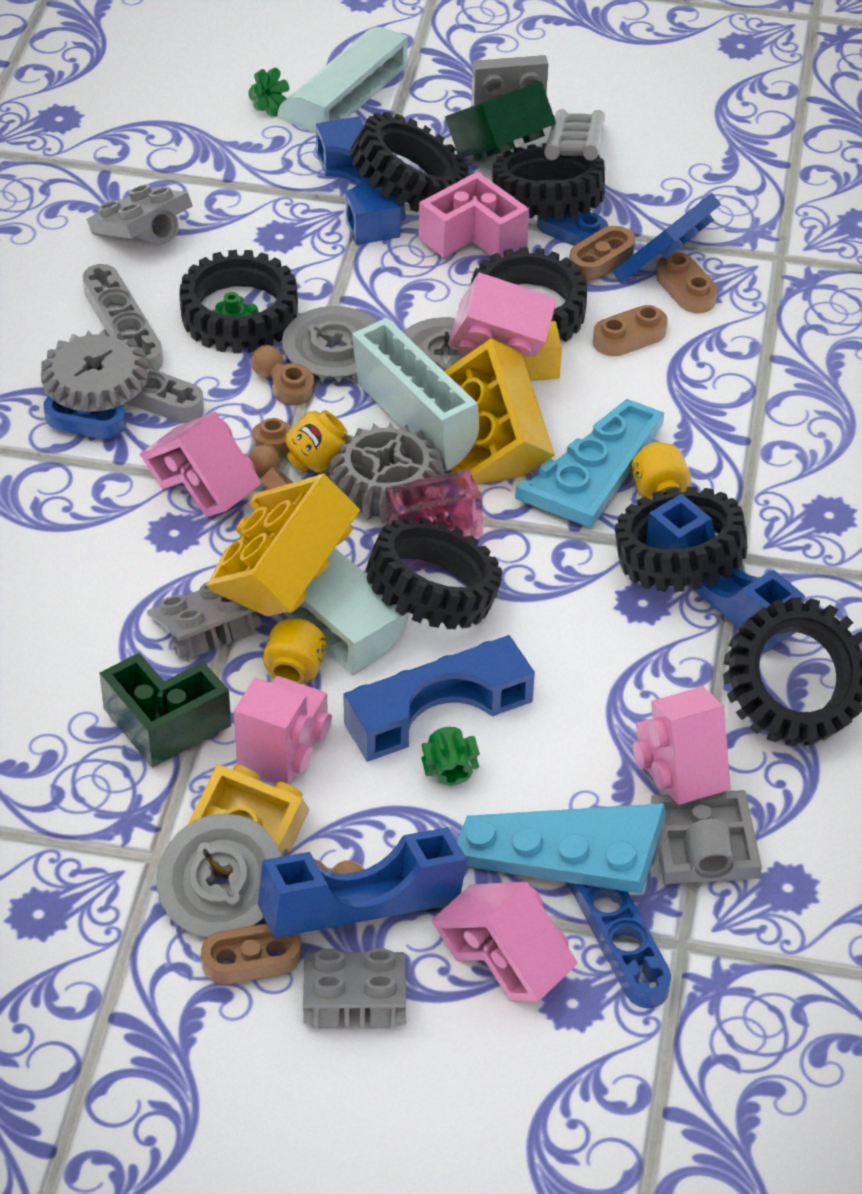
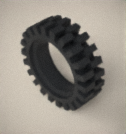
M378 112L374 113L373 116H369L350 148V157L354 158L352 161L354 167L360 168L358 173L362 178H371L368 182L371 187L375 189L380 186L383 189L381 192L383 196L389 198L390 195L396 197V204L403 207L405 202L409 203L410 210L415 212L419 211V202L470 176L468 165L463 164L465 159L460 154H454L456 148L452 144H443L444 137L440 134L434 137L430 134L431 128L424 125L423 129L418 127L417 121L411 118L407 123L403 115L396 114L394 118L390 112H383L382 115ZM393 153L398 154L404 158H407L411 162L418 165L427 174L409 166Z
M791 597L785 603L781 599L772 602L766 608L763 607L738 629L739 632L731 638L728 644L729 647H732L731 650L724 656L723 665H729V670L723 674L724 684L731 683L732 690L727 693V697L730 703L738 701L741 709L736 714L741 720L748 716L753 721L749 728L756 734L762 730L767 731L768 736L766 739L774 743L781 739H786L785 745L796 746L801 742H804L805 746L815 744L821 739L825 740L853 722L852 719L862 712V651L859 647V644L862 643V633L860 631L852 635L848 628L854 622L848 616L839 621L834 617L839 609L832 605L820 609V600L810 598L807 602L801 603V597ZM785 632L801 633L819 642L829 653L835 667L836 683L831 699L822 709L811 712H798L788 709L775 701L767 692L761 680L759 665L762 650L771 637Z

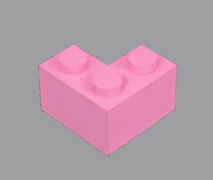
M478 171L419 202V240L443 258L472 242L489 255L499 253L502 257L504 250L512 248L516 252L520 247L527 246L529 208Z
M479 272L459 303L448 346L458 348V351L466 356L492 338L521 352L522 356L531 355L535 357L546 343L557 298Z
M216 411L173 428L140 453V456L162 489L183 482L206 518L229 510L262 484L255 472L253 462L243 454L232 437L229 425L219 417Z
M276 676L272 683L255 677L234 709L237 765L251 769L260 775V779L273 784L284 782L291 785L297 773L303 774L308 768L312 757V748L317 740H324L329 732L332 714L328 713L327 693L280 676Z
M704 686L652 700V718L636 723L637 742L633 743V754L638 767L645 769L654 778L657 787L660 790H665L678 805L731 790L724 705Z
M528 882L470 884L431 920L456 961L484 960L510 1001H540L578 964L568 948L569 942L560 929L555 927L543 908L541 896L534 888L529 886Z

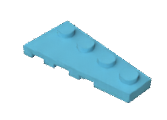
M630 399L624 400L595 423L589 435L583 439L578 437L567 446V452L556 461L550 459L539 468V474L531 481L525 479L518 484L515 489V499L592 528L631 472L633 458L644 446L651 443L662 427L665 412Z
M664 803L467 815L457 843L467 858L466 867L642 894L664 825L666 810Z

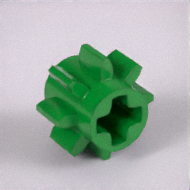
M443 727L437 729L429 736L428 743H422L421 745L424 755L421 757L426 777L437 774L439 783L444 785L461 784L471 777L472 769L480 767L477 759L480 752L475 736L464 738L462 730L459 728Z

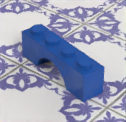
M359 116L316 123V154L325 175L345 178L357 184V186L346 191V223L356 245L400 238V221H405L406 219L405 206L402 207L396 204V197L390 195L389 198L381 194L383 189L380 186L375 189L368 184L371 178H362L358 173L360 168L354 167L352 163L354 158L350 157V148L363 127Z
M680 494L649 513L645 545L670 550L686 549L703 544L716 536L712 518L683 494ZM733 568V574L728 578L719 575L718 583L710 585L704 581L702 582L703 588L694 590L738 629L763 607H768L772 602L782 599L783 603H785L791 597H801V603H804L805 598L801 591L774 569L761 577H755L743 572L741 569ZM796 632L774 635L767 641L763 650L767 652Z
M510 635L493 641H485L476 647L453 655H445L436 661L410 670L400 671L391 677L371 684L360 685L351 691L343 693L344 724L366 762L409 747V731L414 720L425 710L436 705L445 703L468 704L481 709L493 717L533 702L535 671Z
M446 827L403 835L396 847L384 859L367 869L354 873L338 874L326 871L317 865L311 852L266 859L262 863L258 906L274 938L447 906L462 891L467 858L450 829Z

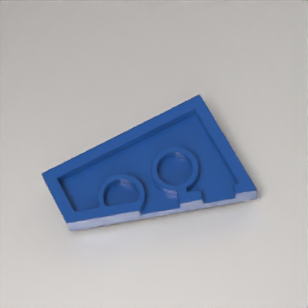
M713 193L709 194L612 272L623 283L659 254L664 259H667L714 221L710 213L717 209L721 203Z

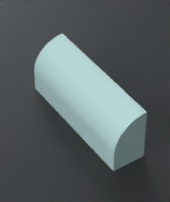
M384 27L369 29L283 101L278 109L277 117L315 134L316 123L349 118L407 67L408 36Z
M388 318L352 333L358 385L401 427L408 425L411 433L422 431L424 439L433 440L434 448L441 451L443 468L446 472L459 464L470 452L478 436V403Z
M334 548L328 556L330 563L326 570L313 579L306 588L307 596L304 602L291 613L285 612L284 614L288 618L307 619L317 626L326 637V652L353 675L378 660L395 644L406 626L409 612L402 616L395 612L396 604L387 606L381 601L383 595H376L373 592V584L368 583L367 574L338 549Z

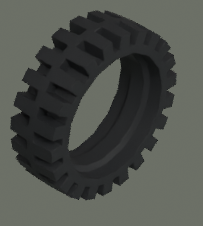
M542 143V147L531 144L527 145V149L517 147L513 149V152L506 151L503 153V156H498L496 161L493 162L492 182L529 208L530 219L535 215L539 216V219L547 220L548 216H554L555 219H563L565 214L569 217L578 216V211L585 214L590 212L591 208L596 209L599 203H602L604 200L605 164L599 154L596 159L591 161L585 159L584 156L559 155L555 160H549L544 153L547 143ZM540 180H560V181H544V182H542V181H540Z
M520 247L519 254H515L511 248L504 250L503 257L499 253H495L490 256V261L484 259L480 263L479 268L474 270L471 284L480 272L516 285H540L557 292L566 300L561 306L554 309L551 320L556 321L560 341L562 339L567 342L572 338L573 333L577 334L581 329L587 307L586 278L584 275L581 276V269L577 265L572 267V261L567 257L559 261V253L551 251L548 256H545V249L536 248L535 253H529L528 247Z
M228 250V256L224 257L221 252L212 254V261L207 257L200 259L199 266L193 264L188 268V274L184 273L182 277L179 301L184 328L187 333L190 332L191 338L196 342L201 339L203 346L210 348L216 344V351L225 352L227 347H232L233 353H242V347H247L249 353L258 348V344L273 346V339L278 342L282 341L287 325L298 315V292L294 274L291 275V269L287 265L282 266L281 260L274 257L269 261V256L266 253L260 252L257 257H254L253 250H244L243 255H238L237 250ZM233 286L260 289L277 299L273 305L265 310L246 316H226L213 312L201 304L207 296L217 290Z
M679 487L669 488L670 494L664 495L662 491L652 493V500L644 496L637 500L638 506L630 504L625 509L626 514L621 513L618 517V523L615 525V535L622 571L625 576L629 575V579L632 582L637 583L640 581L641 587L650 589L655 584L657 591L666 592L669 586H673L674 592H684L685 585H691L693 590L703 588L702 582L704 581L714 585L719 582V575L728 578L733 574V568L739 569L743 564L742 559H746L747 531L741 506H738L737 501L733 497L728 499L727 494L721 491L715 495L714 490L710 488H704L698 493L697 487H687L686 492H680ZM680 494H683L712 518L714 532L718 533L717 536L707 542L686 549L664 550L645 545L649 513Z
M414 517L405 518L404 522L400 519L393 520L391 525L387 523L382 531H380L366 566V573H368L366 578L369 584H373V592L376 595H383L381 600L387 606L397 605L395 612L402 616L409 612L413 614L412 620L420 624L423 619H427L430 627L439 628L440 624L444 623L446 629L456 630L458 625L462 629L470 628L472 623L477 625L481 623L483 618L485 619L500 587L502 569L498 567L499 562L497 558L490 556L491 551L486 546L478 547L479 540L472 535L465 538L463 537V530L457 527L453 531L448 530L447 523L438 521L435 526L432 525L430 519L421 518L418 523ZM400 559H417L439 565L454 573L467 587L446 586L430 581L413 572Z

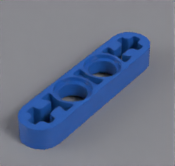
M567 882L626 997L636 1006L647 1009L663 1004L669 994L671 982L670 969L627 891ZM607 897L617 901L620 908L614 912L606 913L598 910L593 903L599 898ZM628 935L636 938L640 943V947L634 951H623L617 948L613 941L619 936ZM643 964L642 972L650 983L656 982V987L650 988L646 982L639 983V965Z

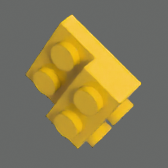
M217 764L187 825L202 817L215 814L243 816L258 823L272 836L282 856L284 851L290 853L310 809L302 798L303 793L289 784L277 782L274 787L259 781L260 775L244 766L235 765L232 770ZM211 856L208 858L214 870L228 876L234 872L233 869L225 872L216 865Z

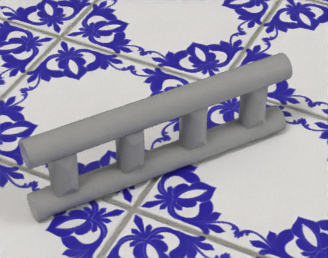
M564 109L557 110L554 115L557 124L551 126L544 152L546 158L555 160L559 155L584 156L585 159L590 161L596 159L605 122V113L599 109L593 111L592 114H568Z

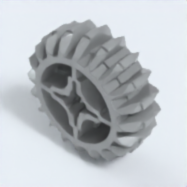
M391 422L387 428H379L374 423L369 431L357 428L354 436L346 435L344 437L346 444H341L340 451L336 456L332 457L329 465L331 481L360 509L366 521L373 516L380 517L382 523L389 517H395L402 521L403 516L406 514L417 518L420 509L430 510L433 500L438 499L442 482H444L443 458L441 457V451L434 448L433 440L424 439L422 431L411 433L408 425L401 429L394 428Z

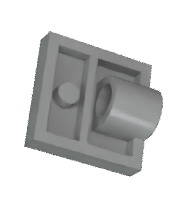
M546 55L473 61L471 106L542 81L547 95L549 63Z
M144 184L131 189L128 192L129 196L121 201L114 200L102 204L98 207L99 212L86 220L91 233L128 239L137 237L139 240L165 244L172 241L178 233L179 224L176 215L191 208L193 205L188 192L171 190L170 187L152 188L149 184ZM155 219V227L152 230V222Z
M745 790L724 791L680 805L669 794L651 795L650 804L664 803L666 818L657 844L663 884L760 879L762 865Z

